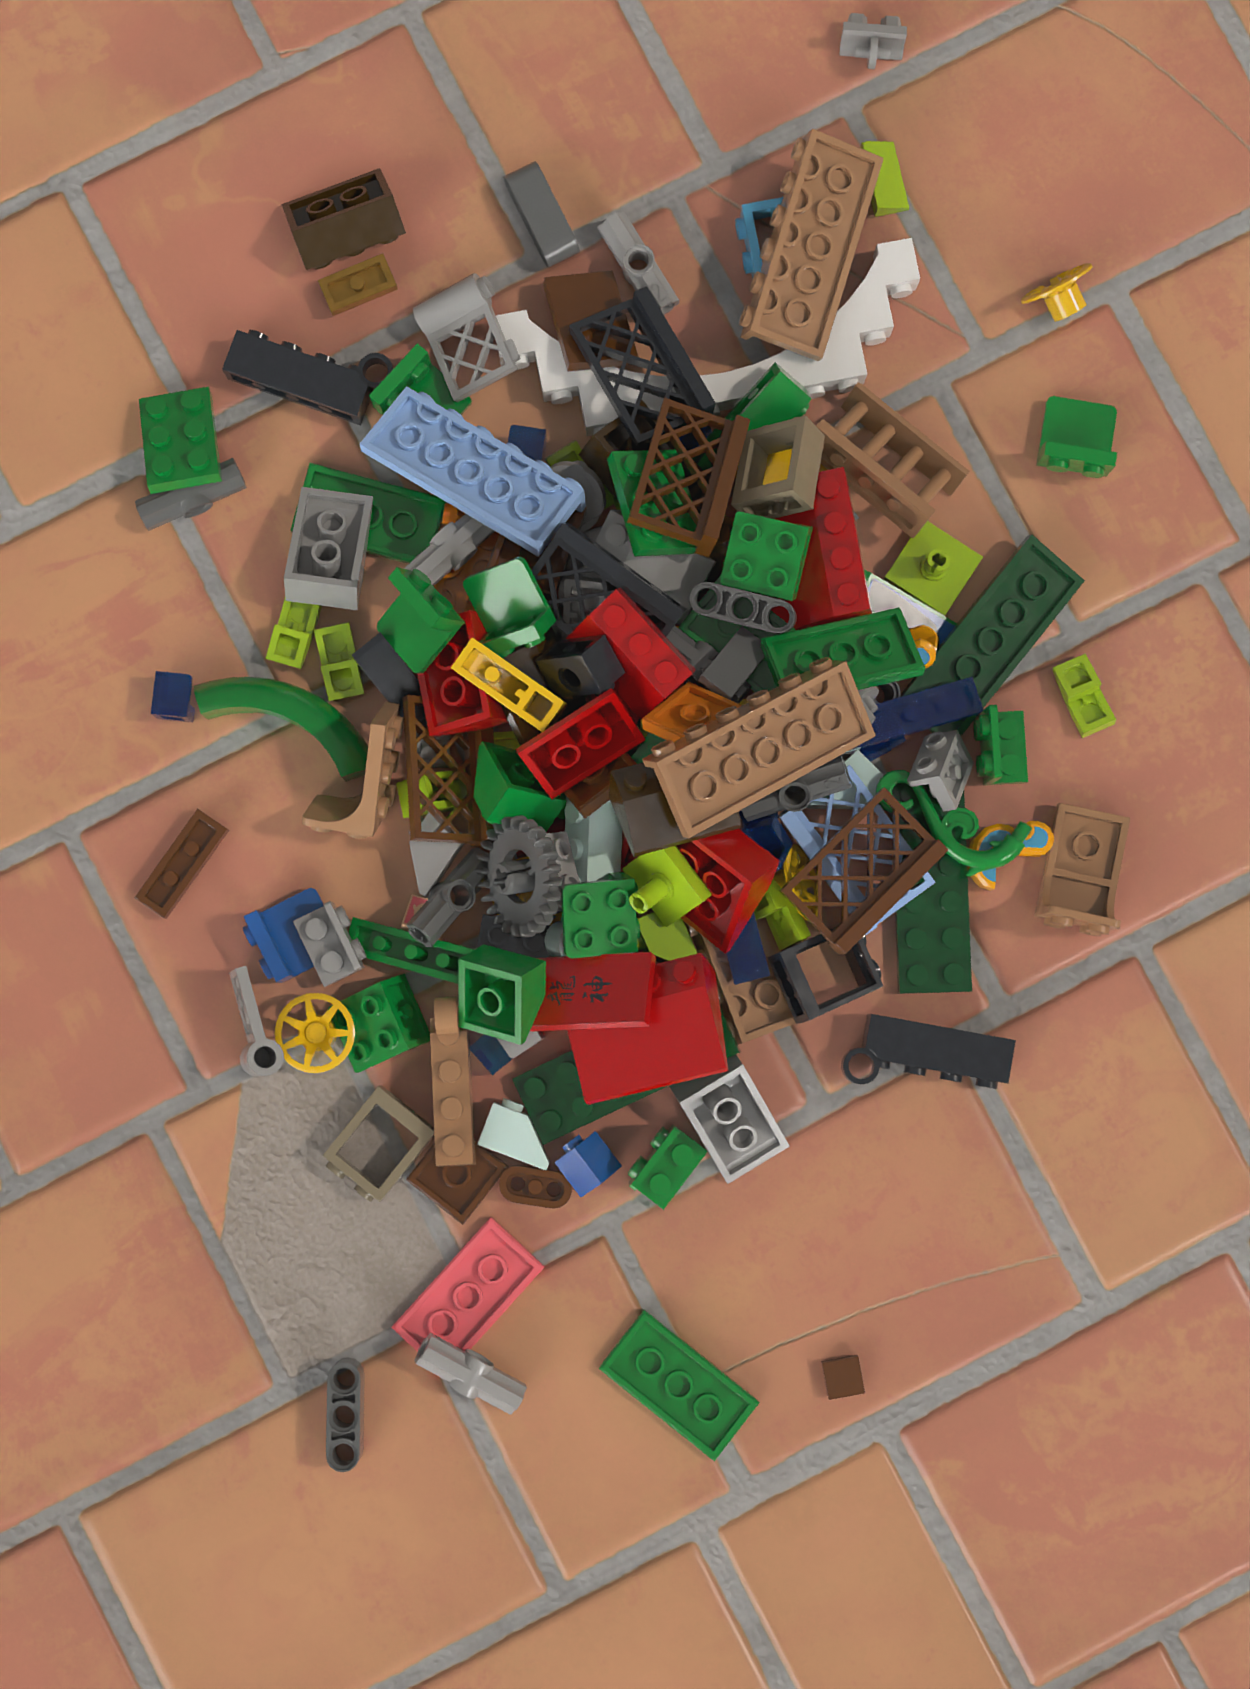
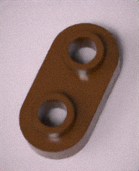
M514 1165L507 1168L499 1180L501 1194L505 1199L514 1203L555 1209L564 1206L569 1201L572 1193V1185L563 1173L554 1170ZM517 1176L523 1178L525 1182L524 1188L521 1190L513 1189L511 1186L512 1178ZM552 1182L558 1183L561 1187V1192L557 1196H551L547 1192L548 1184Z

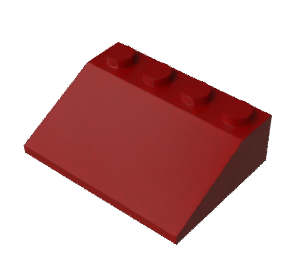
M844 467L821 471L818 474L813 509L774 518L784 522L813 527L797 597L793 601L779 598L788 602L795 609L797 621L794 629L796 631L872 614ZM776 607L772 610L788 623L790 615L786 608Z
M739 828L676 845L712 893L709 898L682 916L681 919L725 954L730 951L770 887L780 862ZM626 837L621 850L622 872H624L622 869L638 857L633 856Z
M702 953L655 964L649 1027L568 1030L584 1100L587 1105L728 1071L716 973Z

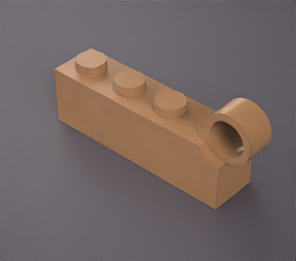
M438 997L434 999L435 1018H430L436 1166L476 1165L470 1030L458 1027V997Z

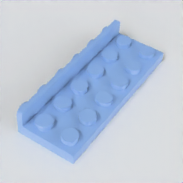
M407 386L359 444L361 452L538 557L555 537L560 526L569 519L575 510L582 512L586 507L584 489L577 481L569 477H561L553 472L545 462L532 460L525 456L514 444L501 442L494 438L492 433L485 427L479 425L476 427L470 424L454 409L449 408L446 410L436 404L428 394L424 392L417 393Z

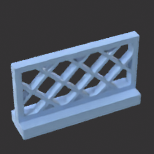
M851 765L846 767L850 779L856 786L854 802L834 799V794L829 795V798L822 797L813 800L828 803L825 824L810 822L802 810L792 812L785 809L778 815L809 859L826 844L829 829L840 830L842 826L829 825L833 804L853 806V817L858 812V807L862 808L865 805L859 803L860 794L863 795L867 802L873 797ZM877 804L874 807V812L878 816L877 824H893L880 805ZM814 827L824 828L822 838ZM853 828L849 832L848 850H852L854 833L867 835V830ZM881 829L873 831V836H875L873 850H878L880 837L893 839V829H887L890 834L881 833ZM899 833V851H912ZM827 854L822 859V876H841V864L835 857H841V854ZM848 854V868L850 858L867 861V856ZM873 855V875L876 862L892 865V860L876 858L877 855ZM899 855V863L902 861L903 855ZM927 872L922 877L924 880L910 889L865 935L877 928L880 922L936 883L931 875ZM825 880L841 902V880ZM848 880V902H862L867 897V882ZM873 883V888H876L879 884ZM856 885L866 887L865 897ZM848 906V913L850 914L856 907Z

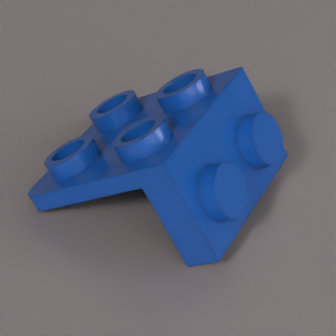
M308 888L263 912L255 910L243 916L247 923L243 927L244 934L252 947L258 945L264 957L259 960V963L268 979L274 977L276 982L284 983L314 967L293 921L324 906L317 890Z

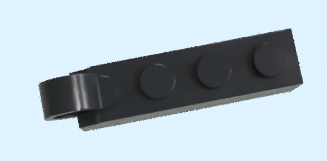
M240 330L236 331L222 368L228 380L360 426L370 402L369 395L382 382L367 380L365 378L367 369L372 365L380 364L388 369L387 375L394 369L390 359L381 353H370L361 359L358 366L350 364L346 368L335 364L336 361L325 354L316 353L315 356L303 353L302 348L293 343L282 341L280 345L268 341L269 337L256 330H249L248 333Z
M867 1014L862 1047L851 1049L843 1056L841 1070L848 1081L862 1085L872 1082L877 1077L880 1068L889 1069L890 1063L905 1065V1073L925 1076L926 1069L940 1071L939 1079L961 1083L962 1076L976 1078V1086L997 1089L998 1082L1009 1084L1016 1040L876 1014ZM859 1053L868 1056L872 1064L870 1073L861 1079L854 1077L849 1071L850 1059Z

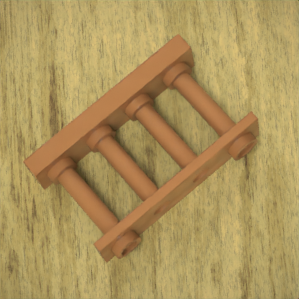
M858 382L841 406L847 413L834 427L824 419L816 425L825 435L820 464L828 470L844 467L849 487L910 537L914 538L935 512V509L928 503L941 489L951 496L970 471ZM857 422H860L875 434L862 449L845 437ZM885 444L902 456L890 472L872 459ZM913 466L930 479L918 494H915L900 482Z

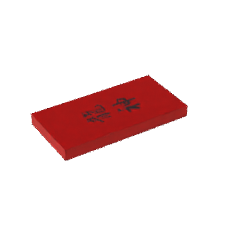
M652 952L602 954L601 956L569 958L568 956L537 958L546 961V993L530 1031L649 1027L656 957Z

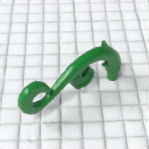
M905 770L887 772L877 783L875 794L883 787L892 794L893 787L897 783L909 785L907 779L910 773ZM923 785L912 787L935 840L939 839L948 849L946 853L952 859L970 867L966 873L968 877L1008 864L1025 847L1023 842L1032 828L1022 821H1019L1011 835L1006 834L1001 841H991L989 844L993 847L991 849L974 850L965 847L955 840L952 830L954 827L962 829L961 840L973 837L979 829V821L974 812L967 808L957 807L956 810L948 811L941 820ZM883 799L878 803L883 810L893 813V809ZM912 799L899 802L906 810L913 806Z

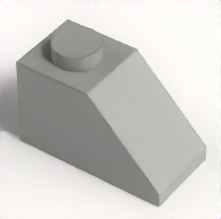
M430 813L425 818L421 816V830L424 832H434L440 825ZM409 841L420 894L426 898L430 897L431 889L440 882L465 843Z

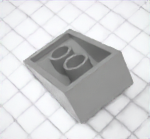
M301 487L284 574L286 601L358 610L373 496Z
M621 509L610 510L595 540L600 546L687 608L676 623L678 625H681L693 609L689 602L692 589L699 583L707 582L716 564V561L710 557L699 554L634 557ZM594 571L579 573L581 577L601 579V576ZM611 584L610 590H616L617 588Z
M736 1054L727 1058L728 1071L669 1086L727 1184L790 1147Z

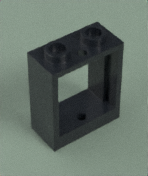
M818 934L767 957L796 1024L812 1020L883 987L881 970L876 961L871 959L866 947L867 940L865 935L844 954L858 986L820 1004L816 1002L796 955L826 942L827 940L822 934Z

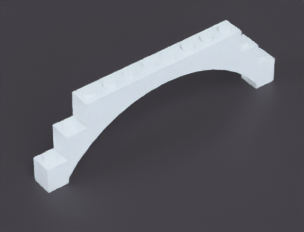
M912 238L876 245L873 255L874 263L865 279L850 299L836 313L825 353L820 361L785 350L750 366L724 373L700 375L716 402L713 415L719 416L721 414L720 411L733 409L774 362L798 381L808 391L812 399L825 395V391L839 389L840 393L851 392L858 382L864 384L867 377V369L861 342H865V345L868 346L877 345L885 342L886 338L890 337L894 324L888 295H891L892 298L909 296L913 293L912 291L916 290L920 281ZM527 310L496 315L506 341L512 339L521 359L516 362L518 370L526 368L530 365V362L536 361L544 402L551 401L552 404H563L570 402L573 399L572 397L579 396L586 436L594 435L618 417L592 370L567 372L559 341L552 338L528 318ZM498 351L501 366H503L505 364V361L502 357L501 352ZM606 367L603 370L619 374L620 368ZM624 370L623 376L643 382L645 374ZM650 375L647 382L649 385L665 390L668 389L670 383L667 376ZM619 385L617 394L621 400L636 404L640 391ZM644 392L642 400L652 410L660 411L664 398ZM669 412L667 413L668 415H671V416H674V417H677V418L681 417V416H678V415H675V414H672V413H669Z

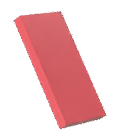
M490 1217L391 1328L417 1352L423 1340L430 1333L439 1336L441 1339L450 1342L464 1351L471 1349L543 1270L545 1265L494 1218Z

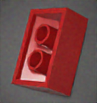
M621 587L610 594L566 637V639L597 635L606 636L625 671L614 682L615 687L613 690L616 691L618 696L640 720L696 671L690 662Z
M467 610L458 614L465 623L426 671L421 674L417 673L429 736L431 737L484 730L508 722L497 700L451 669L472 637L479 642L487 634L476 611Z
M611 688L524 743L516 751L550 798L554 799L646 739L616 691Z

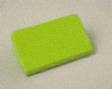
M861 142V149L884 158L871 199L874 216L879 217L909 210L894 142Z

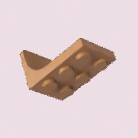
M385 702L371 722L363 793L349 798L316 795L303 814V825L311 826V829L317 832H331L332 830L346 832L348 836L357 839L374 836L382 820L386 818L388 806L392 807L395 799L396 786L390 785L392 773L397 772L400 752L394 751L396 738H401L404 725V717L398 716L400 704Z
M1063 803L1057 804L1052 826L1054 842L1047 852L1035 917L1044 918V925L1065 929L1066 926L1072 927L1077 925L1080 926V933L1093 936L1109 935L1110 930L1120 928L1121 921L1116 920L1114 917V904L1130 823L1129 817Z

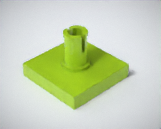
M927 521L920 532L914 538L911 537L883 580L945 616L983 556Z
M676 846L640 855L622 869L626 874L635 879L638 890L629 897L632 908L640 914L652 908L665 927L674 923L712 895Z

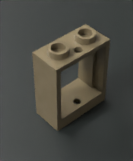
M806 415L747 431L739 460L731 505L737 511L771 519L812 510L825 435ZM792 449L788 478L763 485L768 455Z
M381 1085L375 1089L322 1156L329 1161L326 1167L341 1179L347 1175L357 1183L354 1189L362 1197L370 1202L374 1198L381 1202L435 1136L434 1127ZM376 1105H379L419 1138L380 1187L339 1154V1151Z

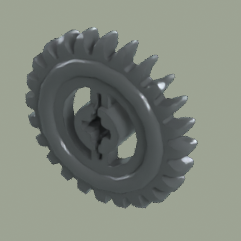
M523 815L504 817L501 820L502 824L493 823L494 829L486 831L488 838L493 841L480 842L482 847L490 850V852L477 855V858L488 862V866L476 869V872L488 875V879L477 884V886L490 888V893L482 897L481 901H494V905L486 911V914L489 915L499 914L495 917L493 924L503 925L502 932L511 933L513 937H533L536 933H542L546 925H550L552 922V914L557 913L558 905L556 901L561 900V892L558 890V886H562V878L558 877V873L561 872V865L556 863L558 858L557 850L551 849L553 841L550 837H545L546 831L541 826L538 827L533 819H527ZM518 850H522L530 858L512 860ZM533 891L532 897L527 902L522 901L516 895Z

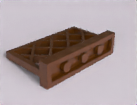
M664 398L627 523L695 545L696 554L709 558L720 534L750 419L736 415L734 421ZM667 413L681 416L686 426L673 430L666 419ZM710 426L722 432L720 438L708 442L700 429ZM692 432L700 446L687 451L678 437ZM670 441L679 455L665 460L657 447ZM705 453L712 467L700 472L692 458ZM684 462L692 476L678 481L670 467ZM662 471L670 485L656 490L649 479V475ZM697 483L704 497L692 502L683 488ZM675 491L684 506L670 511L661 497ZM653 501L662 515L651 518L640 514L639 509L641 505ZM689 513L696 524L694 532L681 528L675 518Z
M406 695L403 697L410 841L470 844V847H482L481 841H493L486 835L487 830L494 829L493 824L487 822L482 817L481 810L473 798L479 745L482 741L494 744L493 727L463 732V736L461 735L462 733L449 734L451 738L441 746L434 737L429 736L428 726L424 728L415 718V706H423L422 696ZM422 738L436 753L427 763L417 753V743ZM455 741L464 750L465 760L460 765L446 751ZM439 758L453 771L445 782L431 769V766ZM424 774L438 788L429 799L419 789V779ZM457 776L466 785L467 795L462 801L448 787ZM441 793L455 806L454 810L447 817L433 804ZM426 810L440 824L434 832H424L421 830V815ZM459 812L469 822V834L460 833L450 823Z
M883 787L779 891L829 942V946L837 954H846L928 872L948 849L939 839L935 840L892 794ZM882 799L893 809V824H873L874 807ZM867 815V824H858ZM899 817H900L907 825H901V824H899ZM853 828L867 829V850H848V833ZM873 829H893V850H873ZM899 829H912L922 841L912 851H899ZM842 840L841 850H832ZM827 854H841V876H822V859ZM848 854L867 855V876H848ZM873 855H892V871L888 876H873ZM899 855H907V856L899 863ZM816 866V876H808L807 874ZM801 880H816V902H802L792 889ZM822 880H841V902H822ZM848 880L867 881V897L862 902H848ZM873 881H882L873 890ZM807 906H816V915ZM822 906H841V923L832 932L822 922ZM848 906L856 907V908L848 915Z

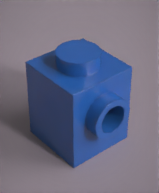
M596 1131L584 1140L578 1134L562 1147L566 1153L554 1162L580 1197H583L602 1184L622 1167Z

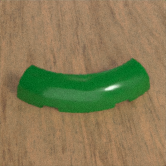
M230 677L193 686L200 713L208 720L237 713H263L276 716L293 723L314 736L327 750L336 764L340 776L346 782L365 775L368 752L367 743L352 723L321 697L287 682L260 677Z

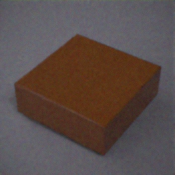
M858 1355L821 1361L829 1400L865 1393Z

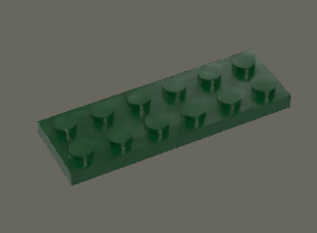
M1032 534L1028 535L937 648L934 663L925 669L923 675L914 677L900 694L897 704L931 733L958 730L960 736H962L1085 580Z
M897 783L892 790L893 797L899 802L912 799L913 806L907 811L932 836L913 788L905 783ZM929 784L923 785L939 818L942 820L948 811L943 812L937 798L932 796ZM964 791L958 804L959 808H965ZM891 813L892 823H893V813ZM899 817V824H901V825H907V824ZM954 827L952 830L953 837L966 847V839L961 840L960 838L962 829ZM899 829V833L912 850L922 841L912 829ZM945 853L928 870V873L936 883L895 912L898 994L972 992L967 866L962 865ZM921 878L912 888L921 883L924 879Z
M720 1008L726 1056L729 1058L740 1053L741 1050ZM572 1050L512 1079L543 1145L667 1087L664 1086L587 1105L584 1100Z

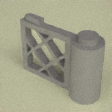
M476 273L469 275L413 308L415 319L422 332L428 338L451 396L456 402L469 397L518 370L516 362L521 359L512 339L506 341L491 306V297L495 295L491 283L485 276L480 278ZM486 317L490 327L485 341L471 337L475 323ZM451 336L461 338L454 358L445 355L440 342ZM494 338L496 340L497 345L492 344ZM469 341L483 346L476 365L462 361ZM490 349L500 351L505 361L503 366L493 371L484 368ZM448 361L453 362L451 368ZM460 365L474 370L470 384L459 389L455 380Z
M247 967L235 968L229 972L248 1041V1044L242 1049L240 1064L249 1075L255 1077L269 1076L276 1073L282 1067L284 1053L278 1043L265 1037Z

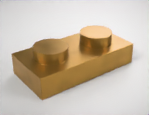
M383 253L318 280L332 316L398 290Z

